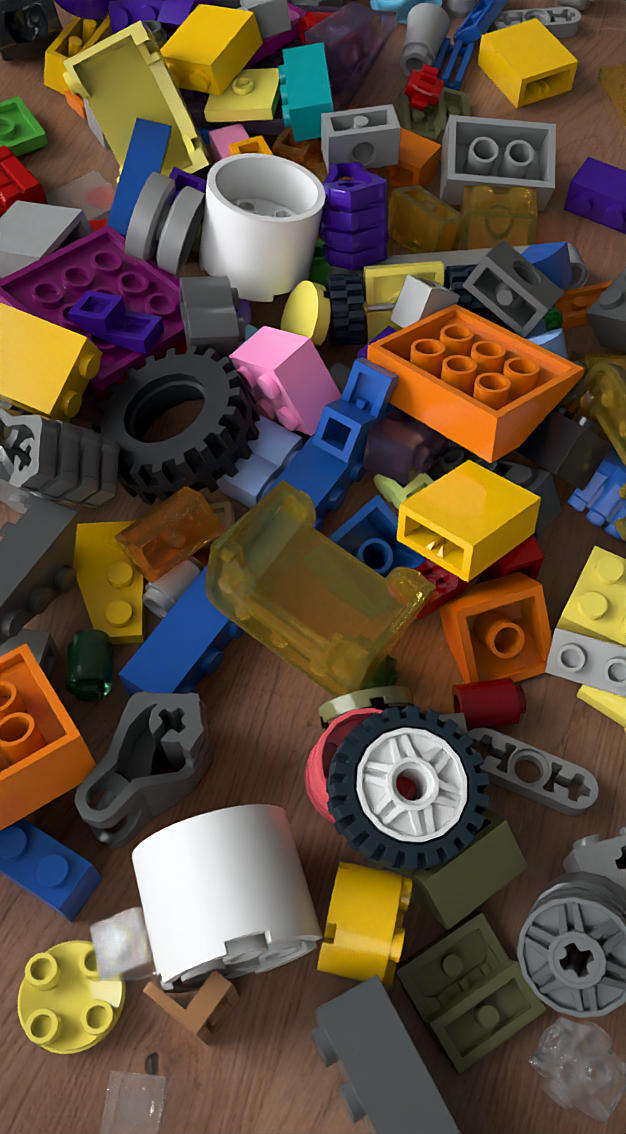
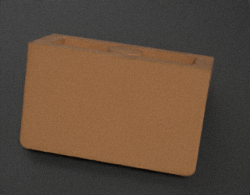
M215 969L186 1009L151 981L143 989V992L206 1045L209 1044L240 1000L234 985Z

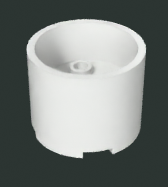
M245 153L229 156L218 161L212 166L207 177L199 252L200 269L206 270L211 276H228L231 288L238 289L239 298L258 302H272L274 295L291 292L298 283L305 280L308 281L326 197L322 183L303 166L278 156Z
M252 804L204 813L158 831L142 841L132 853L157 977L161 982L164 993L198 991L214 969L226 979L237 978L254 971L255 974L269 971L317 948L315 940L323 938L286 811L279 806Z

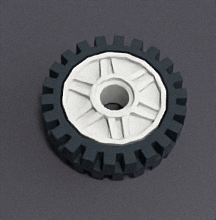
M397 706L387 708L379 714L376 712L358 724L344 738L331 761L328 770L330 771L329 777L326 780V793H329V800L327 802L329 815L333 814L336 821L334 827L339 835L343 833L348 840L346 845L353 852L359 851L364 855V860L373 865H383V869L410 872L442 864L460 853L462 849L471 843L475 838L474 833L482 827L485 820L482 813L489 806L490 795L484 794V789L490 784L488 773H481L480 769L484 759L480 751L473 753L469 747L474 743L467 733L460 736L455 731L459 725L450 718L445 722L439 720L440 713L429 709L422 713L419 712V707L407 706L403 710H398ZM397 777H407L412 780L417 789L415 801L407 800L399 794L396 787Z

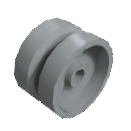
M152 172L146 180L134 207L125 240L124 250L126 255L145 262L157 250L158 268L177 276L188 259L204 214L206 193L186 186L176 196L174 179L158 172Z

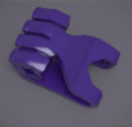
M359 162L330 164L329 174L322 183L326 197L318 232L320 239L325 242L323 244L325 260L329 266L352 271L386 260L387 241H389L386 179L365 170L362 163ZM342 177L353 178L350 180H339Z

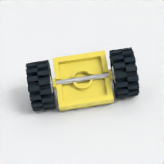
M441 261L364 266L365 300L364 296H362L363 287L359 273L327 275L326 298H329L331 304L329 324L331 345L363 344L365 339V323L366 344L388 326L396 331L403 329L392 322L390 318L407 274L441 284L460 295L457 305L486 319L485 308L487 307L462 286L478 264L447 266L445 271L444 264Z

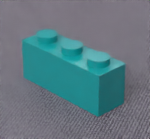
M324 42L284 49V64L278 65L281 83L280 91L285 128L292 127L295 142L321 138V113L334 112Z

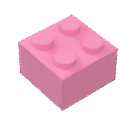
M263 326L229 356L246 388L255 398L256 403L254 405L259 415L282 424L290 431L295 429L312 436L316 432L325 405L342 397L309 337Z

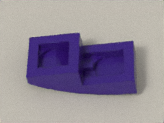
M87 290L68 312L70 321L94 336L119 347L144 354L149 352L164 332L161 316L126 310L123 296Z

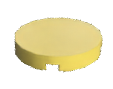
M307 280L297 284L285 304L281 319L282 331L309 337L314 346H321L327 335L331 315L330 300L324 297V292L327 291L324 285Z

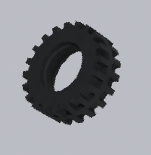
M189 346L185 354H179L176 348L167 349L165 358L156 360L154 355L145 358L147 365L136 371L131 367L125 371L128 379L121 385L113 383L108 389L112 394L110 400L100 401L97 406V410L102 415V418L92 420L91 428L93 431L116 439L119 442L117 480L133 498L139 495L146 504L152 505L158 497L164 506H174L175 499L179 496H183L190 503L197 500L196 492L206 487L213 493L219 489L216 483L218 479L225 474L233 478L239 472L235 463L239 458L247 460L250 458L253 452L247 442L249 440H258L260 432L254 423L260 421L259 412L254 405L255 402L231 361L226 356L221 359L216 350L209 348L202 355L197 346ZM205 400L203 409L194 423L179 435L162 442H141L150 425L167 410L187 401Z

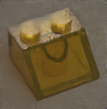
M463 185L458 218L459 250L494 248L502 240H505L512 247L534 245L538 215L536 188Z

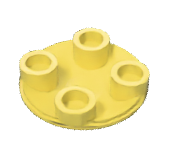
M83 940L63 942L45 952L34 955L26 965L25 976L18 995L19 1019L28 1038L40 1048L56 1054L82 1052L103 1040L116 1025L125 1002V979L118 961L106 947Z

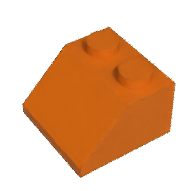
M517 571L469 586L439 608L446 641L465 683L508 677L515 683L546 673L545 668L552 637L541 583Z

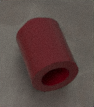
M510 677L453 685L454 713L464 712L467 732L476 728L516 725L519 723L520 714L526 713L524 690L520 685L515 686Z

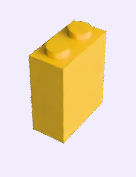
M198 4L160 51L178 88L221 96L260 48L263 41L254 12Z
M537 18L482 35L477 65L516 108H520L570 91L578 60Z
M0 303V400L35 415L38 414L69 423L71 418L80 410L82 395L89 380L97 374L100 367V358L103 353L86 336Z
M467 460L400 503L397 540L464 581L469 582L534 534L541 497L475 462Z

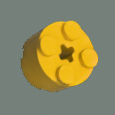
M340 861L328 911L317 971L363 982L377 974L382 984L391 986L396 963H399L405 934V928H402L404 912L408 909L413 879L402 877L401 874Z

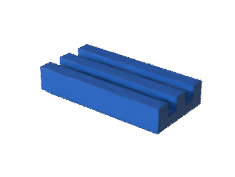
M444 38L433 67L439 69L437 78H439L447 55L451 54L442 76L444 81L443 87L460 91L474 55L475 43L469 42L468 47H462L463 41L457 40L455 45H451V38ZM462 56L463 60L454 82L449 81L458 57Z

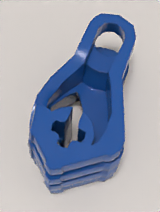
M626 424L610 442L612 447L585 489L582 491L576 488L567 501L568 505L578 512H582L584 508L588 509L589 512L585 518L597 527L605 524L604 531L616 540H620L624 534L626 535Z

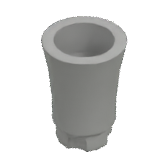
M417 4L408 14L407 30L400 60V66L408 77L412 69L420 71L424 63L430 66L434 65L441 43L449 32V16L443 8L436 4Z

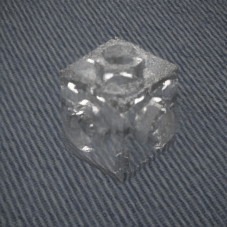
M559 1016L555 1023L543 1032L538 1042V1048L528 1061L545 1079L541 1088L551 1099L569 1111L573 1107L603 1123H606L626 1091V1064L611 1049L614 1044L613 1039L602 1028L589 1020H584L582 1024Z

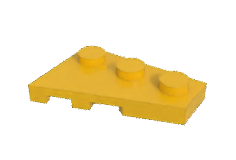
M144 520L77 524L73 568L76 570V579L99 645L144 643L145 604L142 601V596L145 594L146 526Z

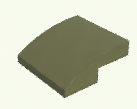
M446 87L442 88L436 105L431 106L427 104L426 109L423 111L408 106L411 98L403 95V88H401L397 98L400 126L442 145L449 115L470 116L467 93Z
M475 911L398 964L395 968L394 975L435 1042L458 1074L469 1068L546 1011L541 1000L534 994L522 976L520 965L517 961L510 960L482 912Z

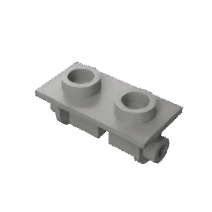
M555 628L545 668L546 673L626 697V647L562 628Z

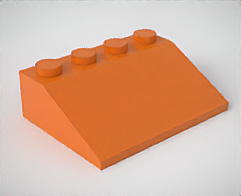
M453 304L369 344L367 359L399 376L389 403L489 463L496 461L521 446L582 378L585 369L457 304Z
M26 643L0 656L1 831L80 785L97 766L81 734Z

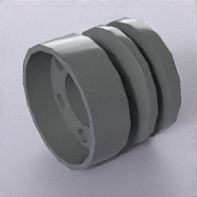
M585 871L560 875L543 887L520 930L517 955L522 976L534 994L557 1012L578 1018L604 1016L626 1002V890L606 876ZM575 943L579 950L570 952V944ZM590 950L589 957L584 958L580 951Z

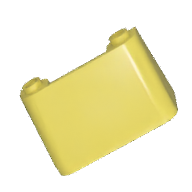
M139 20L63 61L67 72L63 73L65 82L73 95L79 93L82 98L87 100L121 167L119 168L120 175L137 118L172 126L171 138L161 174L169 177L174 167L192 174L212 163L204 141L147 24Z

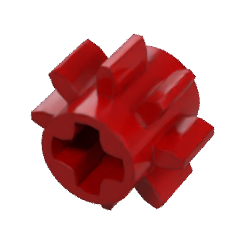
M424 63L420 71L411 70L403 95L411 98L408 106L423 111L426 109L427 104L431 106L436 105L444 84L443 80L437 78L439 69Z

